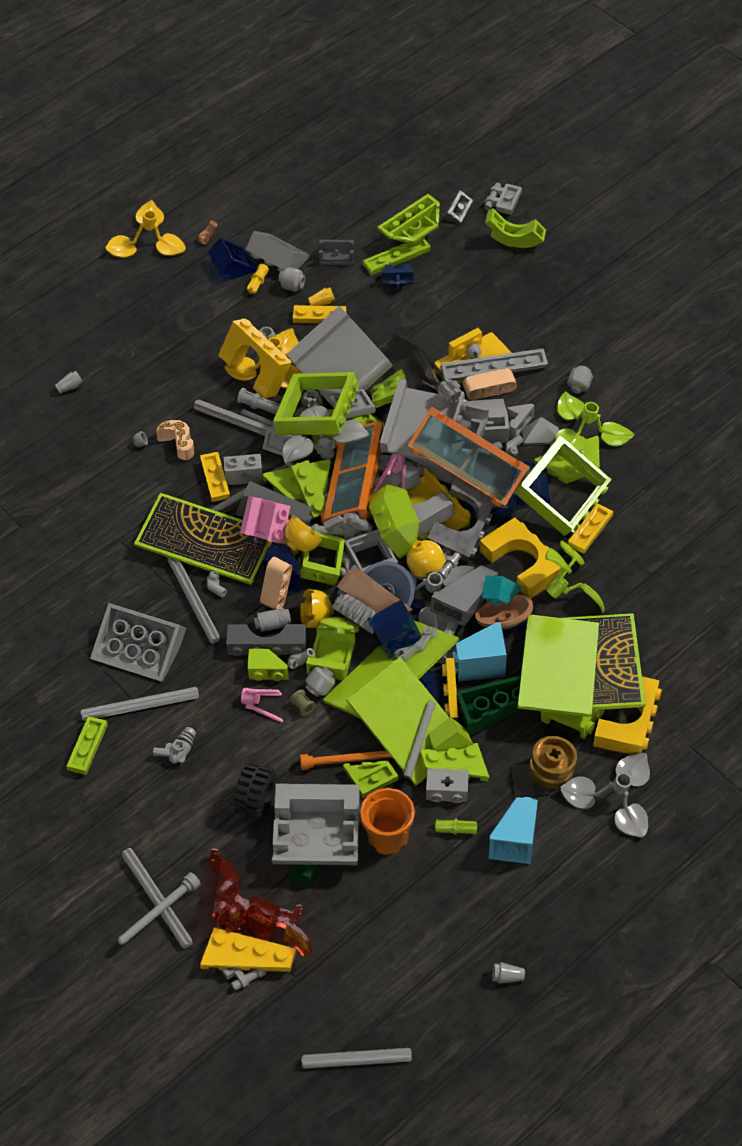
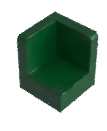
M294 864L289 878L312 887L320 871V865Z

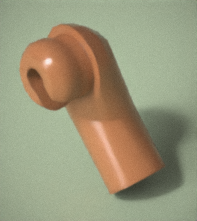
M210 221L206 229L198 235V241L202 245H206L217 227V223Z

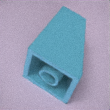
M500 622L456 643V652H452L458 682L505 677L506 650Z
M517 797L490 835L489 859L531 864L538 800L530 797Z

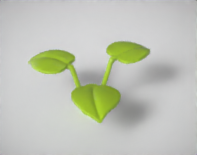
M566 391L559 399L557 412L561 418L567 421L579 420L580 418L583 420L577 433L572 429H561L557 432L555 440L562 436L579 452L586 446V439L580 436L585 423L591 424L597 420L599 432L602 433L601 439L606 444L614 447L624 445L635 434L614 422H605L601 427L600 415L598 414L599 406L594 402L584 404Z
M560 541L561 547L572 557V561L567 565L565 560L554 549H548L545 560L556 563L562 569L558 576L546 587L547 592L557 599L563 592L567 594L573 589L581 588L595 600L603 613L604 604L596 591L585 583H578L567 588L569 583L563 578L566 573H572L571 567L575 561L580 565L584 564L580 554L564 541Z

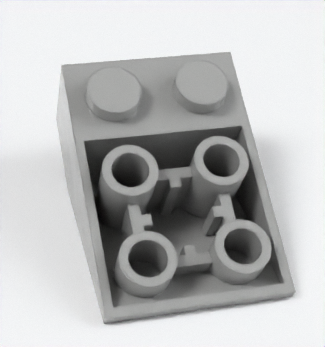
M504 400L467 401L470 404L489 408V416L483 439L489 443H495L496 441L507 443L509 441V421Z

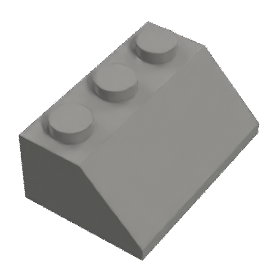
M253 231L246 248L247 251L251 252L252 257L264 259L265 264L277 266V270L283 272L287 267L299 269L310 257L304 251L271 234Z

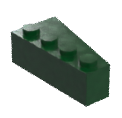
M521 675L456 692L458 711L469 736L522 710L518 708Z

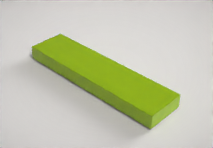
M421 238L414 244L404 243L363 260V266L372 276L381 272L386 264L395 266L431 251V246L424 238Z

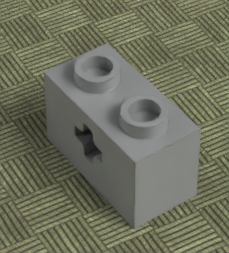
M261 454L224 457L227 485L246 484L249 481L255 483L262 479Z
M428 768L426 800L433 802H467L469 770Z

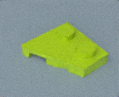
M378 761L376 763L362 762V765L350 766V763L343 765V769L352 783L359 785L360 795L363 798L398 780L397 773L388 761Z

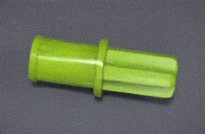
M457 818L455 820L436 819L435 831L436 833H454V835H457V833L475 834L477 832V822L458 821Z

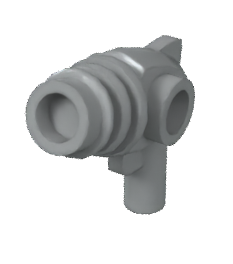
M186 727L177 736L173 744L167 743L165 748L154 747L153 755L169 757L172 763H184L192 747L196 731Z

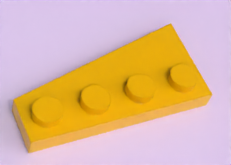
M214 928L200 967L201 969L219 967V970L228 968L250 970V968L262 969L263 971L290 972L296 955V949Z

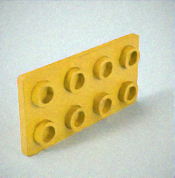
M476 328L449 343V355L436 361L435 366L441 372V363L471 359L466 354V350L473 344H478L482 351L481 356L477 355V358L509 354L511 352L492 332L482 337V331ZM459 380L457 383L461 384L463 380Z

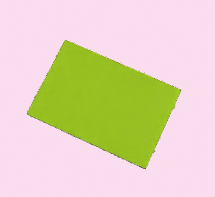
M401 657L388 665L382 672L346 700L403 772H405L428 701H432L436 705L421 750L433 749L428 734L450 718ZM419 756L410 779L415 786L427 777V772H424Z

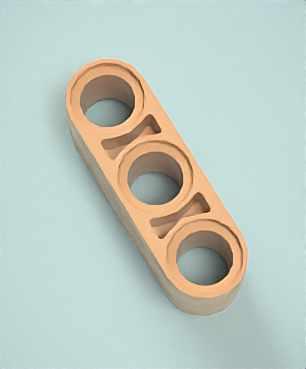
M510 369L473 375L462 381L469 400L505 394L517 388V383Z
M273 557L267 565L260 598L262 604L273 610L281 609L284 606L292 572V565L277 557Z

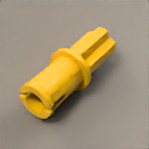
M260 264L256 273L252 274L251 281L247 287V291L250 294L256 293L259 286L264 283V277L269 271L268 266L265 264Z

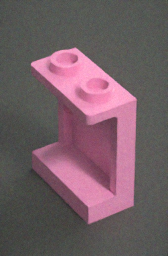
M248 496L240 533L263 538L267 541L283 543L284 530L291 506Z

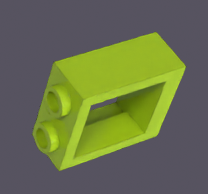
M314 531L315 534L317 533L323 539L318 546L336 550L334 568L309 562V552L302 551L298 577L335 586L340 576L345 539Z

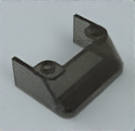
M395 332L378 347L393 364L390 368L393 372L402 369L408 388L439 394L437 387L444 380L429 353L423 347Z

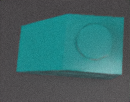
M486 575L482 598L489 601L488 604L493 606H500V603L508 604L521 590V586L503 576Z

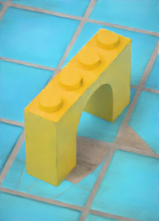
M246 319L233 321L218 356L229 366L240 364L249 346H251L257 352L261 363L260 373L253 389L265 399L277 396L292 362L272 342L263 336L262 332L258 331L250 321Z
M515 517L480 540V552L491 563L508 552L516 550L528 552L536 559L537 562L532 567L517 576V584L521 586L520 592L530 599L546 589L562 569L556 563L545 560L546 552L550 548L544 546L539 541V538L532 534L525 524L519 522Z
M642 677L646 707H637L641 712V717L637 721L629 724H620L599 719L593 746L629 755L642 753L643 750H647L649 738H646L647 733L651 734L653 722L650 719L651 716L655 717L658 705L654 704L655 700H660L662 689L658 688L659 680Z

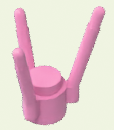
M398 453L391 455L373 493L378 491L386 475L389 476L391 472L398 473L402 471V488L406 489L407 465L404 464L405 457Z
M243 689L241 703L246 704V709L254 710L280 723L283 722V719L254 706L259 703L260 696H281L282 693L279 690Z

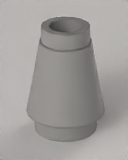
M74 371L73 373H68L55 386L61 394L80 387L83 382L77 371Z
M502 962L493 964L492 981H496L498 984L524 981V968Z

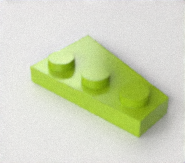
M478 743L467 747L438 751L433 749L420 750L419 757L424 772H427L428 768L469 770L468 779L470 777L480 778L481 781H488L489 779Z

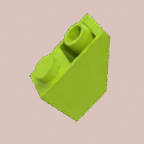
M249 649V680H288V665L269 649Z

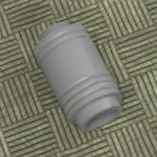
M281 608L257 613V617L254 618L256 629H260V632L284 628L286 624H291L289 610Z

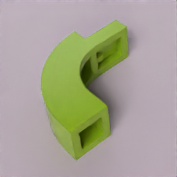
M494 208L488 210L485 223L492 229L491 237L507 246L519 248L533 247L544 242L546 229L536 219L527 224L516 225L507 222Z

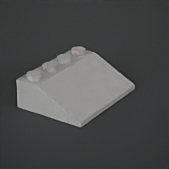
M108 603L90 659L163 682L181 646L186 628Z

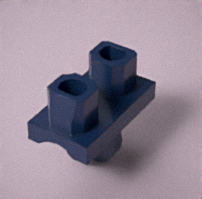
M386 264L385 268L382 269L383 285H396V289L400 290V285L414 284V270L410 264H403L400 269H394V265Z

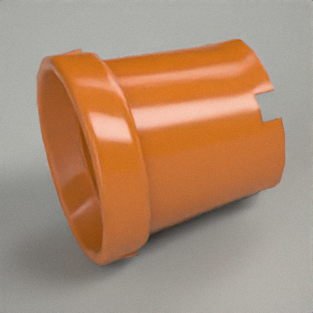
M391 788L378 789L370 793L362 802L360 816L362 825L367 831L370 846L372 844L377 852L388 855L399 852L400 848L403 845L405 847L407 844L415 810L413 802L405 793Z

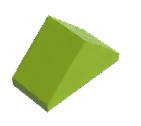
M451 717L428 734L430 743L435 751L473 745L467 729Z

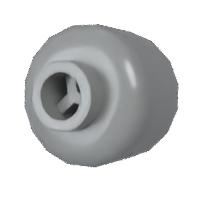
M287 267L283 272H280L278 280L281 282L283 289L297 292L304 287L305 275L299 269Z
M585 366L572 368L567 380V384L572 392L580 394L581 392L588 391L593 379L591 370Z
M315 667L306 678V688L317 697L319 695L325 696L335 684V680L332 677L334 673L327 667L323 669Z

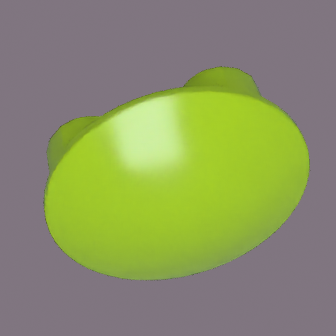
M328 617L320 621L321 628H334L335 633L344 634L346 630L354 633L359 632V625L344 617Z

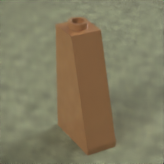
M358 568L349 570L337 586L397 627L402 625V623L406 625L412 616L410 615L412 608Z

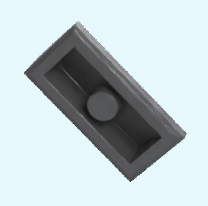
M459 191L453 197L442 218L460 224L473 200L462 191Z

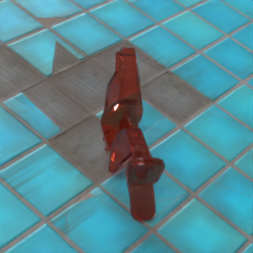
M211 849L209 862L219 875L212 918L218 921L217 927L221 928L222 925L228 926L226 933H231L233 930H241V927L248 923L257 939L269 942L275 926L286 929L283 941L293 945L304 958L311 956V941L299 928L303 912L301 904H297L294 911L282 909L281 906L260 897L253 896L249 900L242 898L239 895L241 877L231 862L218 849Z

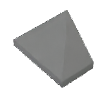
M540 417L522 429L523 446L551 445L555 441L559 428Z

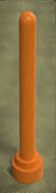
M387 751L324 757L302 754L300 755L301 771H306L314 768L315 765L392 757Z

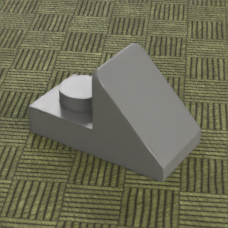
M533 404L512 406L506 409L508 421H510L509 438L513 439L520 435L522 429L534 417Z

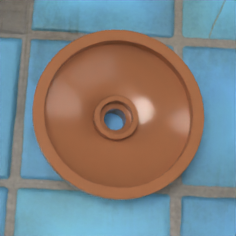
M516 594L508 604L500 603V606L488 604L489 601H486L477 609L475 617L476 621L483 627L487 628L500 622L502 630L517 626L529 617L533 610V603L529 597Z

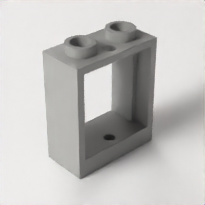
M378 529L345 541V551L353 561L352 566L357 565L358 569L362 572L370 566L362 568L354 553L378 545L385 558L384 561L397 564L398 561L390 547L381 538Z

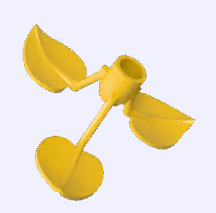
M153 200L144 204L136 213V221L140 224V227L132 242L130 238L118 235L113 237L105 247L106 251L113 256L119 258L131 257L136 253L134 244L144 228L148 231L155 229L159 240L156 243V249L159 253L166 256H174L186 250L184 243L177 236L169 233L164 234L163 237L160 236L158 225L163 223L164 214L155 205Z
M293 328L268 339L285 355L299 343ZM244 357L240 364L225 365V370L237 380L248 381L256 377L257 372L255 369H258L261 363L259 360L257 365H255L254 360ZM290 365L281 385L282 388L287 389L293 374L302 373L297 366Z

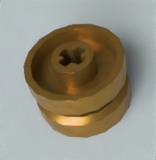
M547 736L540 739L534 746L529 764V772L532 779L541 787L559 789L561 785L572 779L577 762V751L568 740L558 736Z

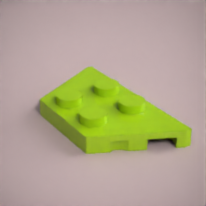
M402 369L373 387L371 396L376 408L392 403L399 379L406 380Z
M597 435L586 439V446L580 453L597 468H600L599 437ZM557 452L545 466L547 473L558 477L559 480L566 484L585 477ZM542 456L534 459L535 465Z
M330 459L310 463L323 494L326 493ZM290 468L263 473V481H268L273 485V489L277 493L298 502L304 501Z

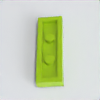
M309 460L291 466L290 469L305 504L312 507L310 511L312 519L321 516L322 512H325L327 502Z
M88 716L66 766L68 771L87 775L108 726L106 720Z

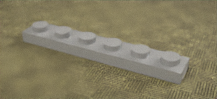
M543 348L441 363L440 369L444 381L445 379L459 381L469 376L501 369L519 372L546 368L548 362Z

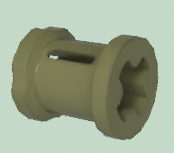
M298 690L290 698L291 703L299 708L302 716L309 715L316 707V704L307 698L304 690Z

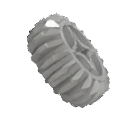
M341 593L337 596L333 604V608L337 612L372 634H375L380 629L384 621L382 616L347 593Z

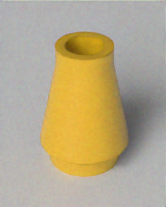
M324 288L309 297L308 300L311 306L332 304L331 302L335 301L331 288Z

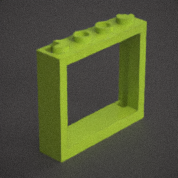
M355 372L293 374L273 420L277 434H340L343 425H345L347 415L350 413L352 402L355 401V394L359 390V380L356 379ZM342 389L331 417H293L303 390Z
M559 436L524 478L515 494L566 536L569 532L574 533L580 526L578 522L580 520L583 521L589 515L588 509L590 507L593 508L599 502L597 497L599 495L602 496L608 490L607 484L611 479L562 436ZM556 452L596 486L569 522L529 488Z

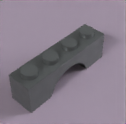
M247 624L227 625L228 655H249V649H269L276 656L303 653L306 650V624H286L279 634L272 637L255 635L250 631Z

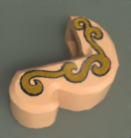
M170 420L161 423L157 427L156 434L159 442L176 439L178 458L189 460L194 456L193 440L190 437V429L185 422Z

